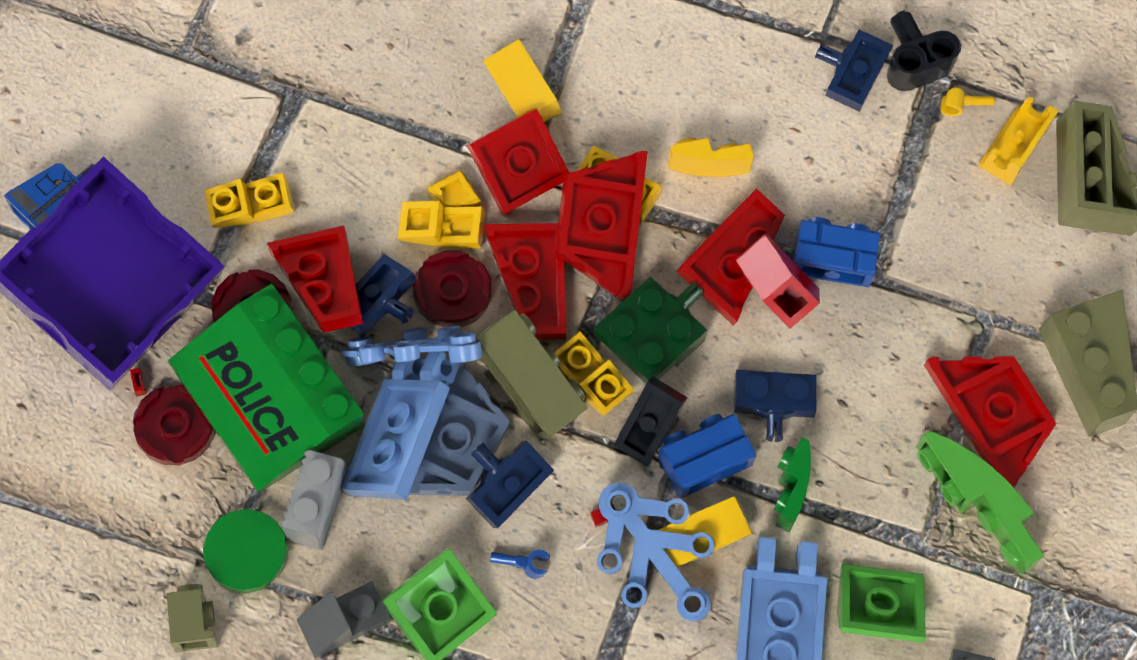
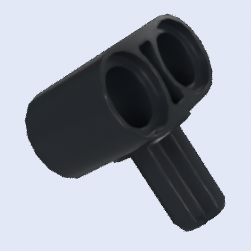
M904 10L898 12L890 19V24L902 44L895 50L887 70V80L893 88L900 91L913 90L942 79L951 73L961 51L960 40L955 34L950 31L941 30L923 36L911 13ZM934 52H941L945 54L946 57H940L936 55ZM901 65H908L912 67L913 70H906L902 68Z

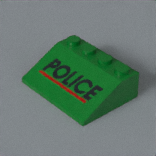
M273 284L237 304L168 359L169 365L258 494L301 467V460L305 458L304 452L312 450L323 453L361 429L364 413Z

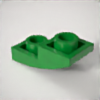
M803 437L800 439L796 449L790 446L787 447L777 467L784 471L779 484L786 488L783 490L774 510L781 513L775 526L789 533L802 508L810 477L809 440Z

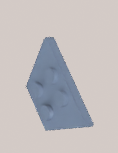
M465 362L459 364L454 383L448 385L450 390L409 495L469 496L476 489L486 471L471 453L477 450L476 448L480 444L485 443L486 447L495 454L510 427L508 418L498 406L493 404L480 382L477 383L465 367Z

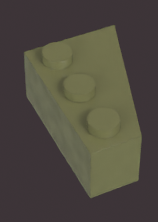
M1074 101L1056 120L1058 225L1131 236L1137 231L1136 173H1131L1124 153L1127 151L1112 106Z
M1122 289L1050 314L1039 331L1089 437L1125 425L1137 411V395Z
M513 310L494 321L476 335V340L481 341L483 356L481 360L488 368L484 375L492 384L498 381L510 397L508 403L540 440L552 437L587 410L588 407L582 401L585 399V395L578 384L572 379L567 380L558 367L561 366V363L556 354L547 346L543 348L534 336L537 331L526 315H519L516 310Z

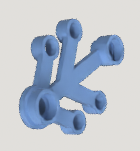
M461 326L437 329L438 337L428 338L427 327L404 330L403 339L373 343L372 337H358L348 340V347L341 349L342 357H346L347 366L373 364L384 360L385 354L392 355L397 362L419 359L420 352L449 351V358L452 363L470 362L483 357L481 341L476 340L474 332L462 333Z
M613 483L607 486L599 497V509L602 516L608 520L604 550L598 555L597 565L602 572L607 574H616L622 569L624 561L619 552L624 527L626 526L635 538L629 583L622 590L623 602L632 608L642 607L647 602L648 592L645 585L650 559L677 595V610L679 614L689 621H700L707 617L711 610L709 595L702 589L690 586L663 548L691 552L698 558H706L715 549L713 538L704 532H699L692 536L648 529L639 516L665 517L672 524L680 525L685 523L690 516V509L687 503L681 499H672L664 502L639 498L637 491L625 483ZM616 496H624L626 499V507L621 511H615L612 507V500ZM675 504H680L685 510L683 517L677 520L672 519L669 514L670 508ZM704 537L709 541L710 546L705 553H698L694 548V543L698 538ZM607 554H614L618 559L617 566L611 570L606 569L603 565V559ZM633 587H638L642 591V599L638 603H631L628 599V591ZM691 596H697L701 601V607L696 612H689L686 608V600Z

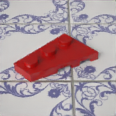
M756 188L676 272L689 284L692 282L697 284V288L700 287L704 293L702 297L734 326L740 317L748 294L753 288L736 262V258L764 233L774 241L785 215Z
M558 223L484 224L486 238L514 310L519 315L524 314L530 319L536 328L537 333L534 336L537 340L566 339L564 260L554 254Z
M345 226L267 243L270 254L323 333L363 324Z

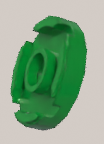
M243 509L229 512L214 523L206 535L203 554L206 568L215 581L229 591L245 594L264 589L281 574L285 568L288 550L284 532L276 520L263 512Z

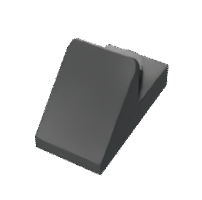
M373 581L338 598L335 597L333 592L327 594L297 619V622L314 658H317L391 622V618Z

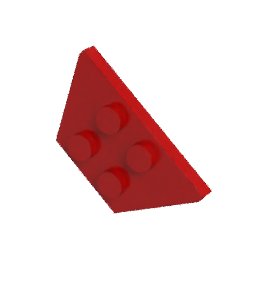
M643 150L620 159L600 163L594 167L568 173L563 179L554 254L620 301H624L632 291L648 151Z
M995 356L992 359L963 357L962 360L942 361L939 360V357L927 359L924 367L980 457L1015 488L1057 424L1015 357Z

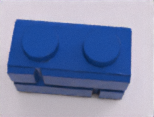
M812 217L808 221L801 220L796 235L793 261L809 278L869 288L875 274L880 234L879 232L870 231L868 226L858 223L843 227L831 225L830 220L822 217Z
M715 414L699 424L701 429L688 435L684 430H681L663 440L664 445L660 447L658 458L678 498L682 499L753 466L756 454L748 437L745 436L736 415L731 414L722 418L721 414Z

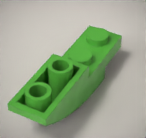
M929 431L925 433L916 446L918 449L917 455L922 466L928 472H933L941 483L940 490L945 500L951 506L956 505L961 514L976 507L978 510L977 518L987 532H993L1001 544L1000 551L1002 556L1010 566H1016L1021 575L1035 567L1044 557V554L1024 527V524L1034 512L1021 495L1000 473L969 449L935 432Z

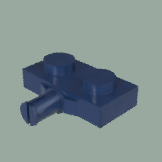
M860 29L852 43L842 53L821 43L815 58L835 66L834 77L825 96L860 112L893 45Z
M384 254L356 283L363 324L349 328L364 337L388 313L404 324L409 322L407 317L411 319L414 311L411 307L401 303L399 299L415 283L416 278L413 272Z
M736 370L734 413L755 414L767 419L766 440L769 442L773 441L775 427V442H780L783 440V420L791 417H815L816 375Z
M522 441L507 457L500 460L486 447L485 443L480 444L476 448L477 450L471 453L486 469L487 473L480 485L466 500L493 528H499L554 471L528 441Z

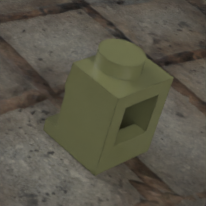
M187 584L179 586L177 592L167 593L170 643L174 651L184 652L217 648V637L213 629L208 630V627L215 626L213 601L206 602L203 595V586L200 584Z

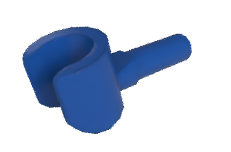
M535 550L528 557L492 552L490 562L522 568L528 577L539 579L547 571L535 569L532 565V560L548 561L550 555L543 550Z

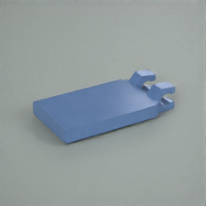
M443 351L429 352L426 359L396 362L392 370V379L383 380L345 475L341 490L350 496L407 500L450 390L448 385L454 383L460 363H452L450 360L445 359L446 353Z
M759 537V541L756 542L755 566L747 565V569H744L742 573L736 660H822L828 577H822V573L816 572L818 543L801 541L800 545L797 546L796 570L774 568L776 538Z

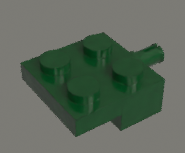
M650 276L594 327L593 334L645 384L652 376L660 379L674 365L678 367L705 341L707 329L691 315L688 309L704 293L700 287L697 288V284L692 282L678 297H675L664 290Z

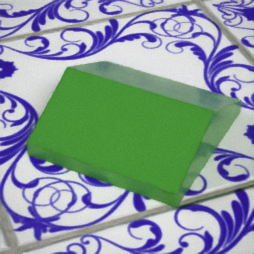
M446 548L382 599L401 632L425 660H442L497 615L450 548Z
M841 564L837 603V618L840 632L925 643L924 574Z

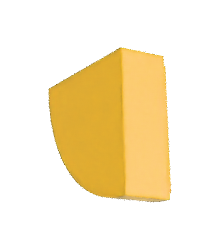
M462 170L427 187L430 197L434 201H440L444 207L481 206L480 198Z

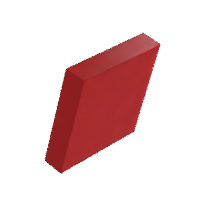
M537 108L527 111L466 144L501 214H507L563 183L564 176L569 173Z

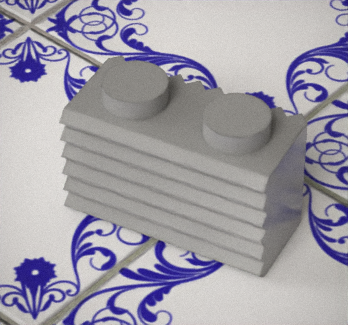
M308 450L304 452L305 458L301 460L300 474L296 475L295 489L291 491L292 497L288 499L290 505L286 506L287 513L283 514L285 520L281 522V526L287 541L323 550L342 492L341 486L347 468L345 461L341 458Z

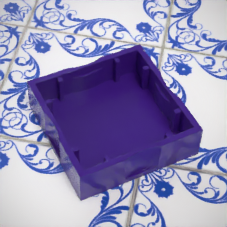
M103 156L63 196L55 211L44 222L29 230L0 260V293L111 391L220 276L225 266L182 227L164 217L153 206L147 195Z

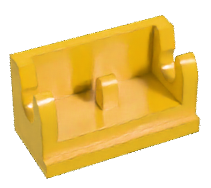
M519 39L483 60L486 68L517 117L534 108L538 109L544 122L562 114L556 97Z
M1033 97L1026 98L1021 107L1017 106L978 165L1010 186L1049 130L1059 111L1051 105L1046 107L1042 113L1036 111L1032 107L1035 100Z

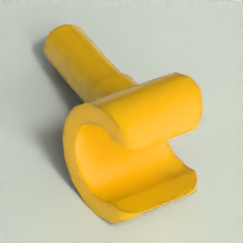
M952 88L942 98L941 113L947 116H958L963 112V105L993 106L995 98L994 96L965 95L962 89Z

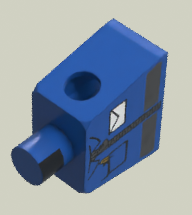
M56 163L10 190L4 197L11 211L31 230L44 222L55 211L63 196L94 164H90L75 177L63 164Z

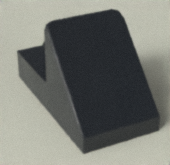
M652 376L646 383L613 446L648 467L659 452L660 447L663 446V440L671 434L679 421L677 416L688 397Z

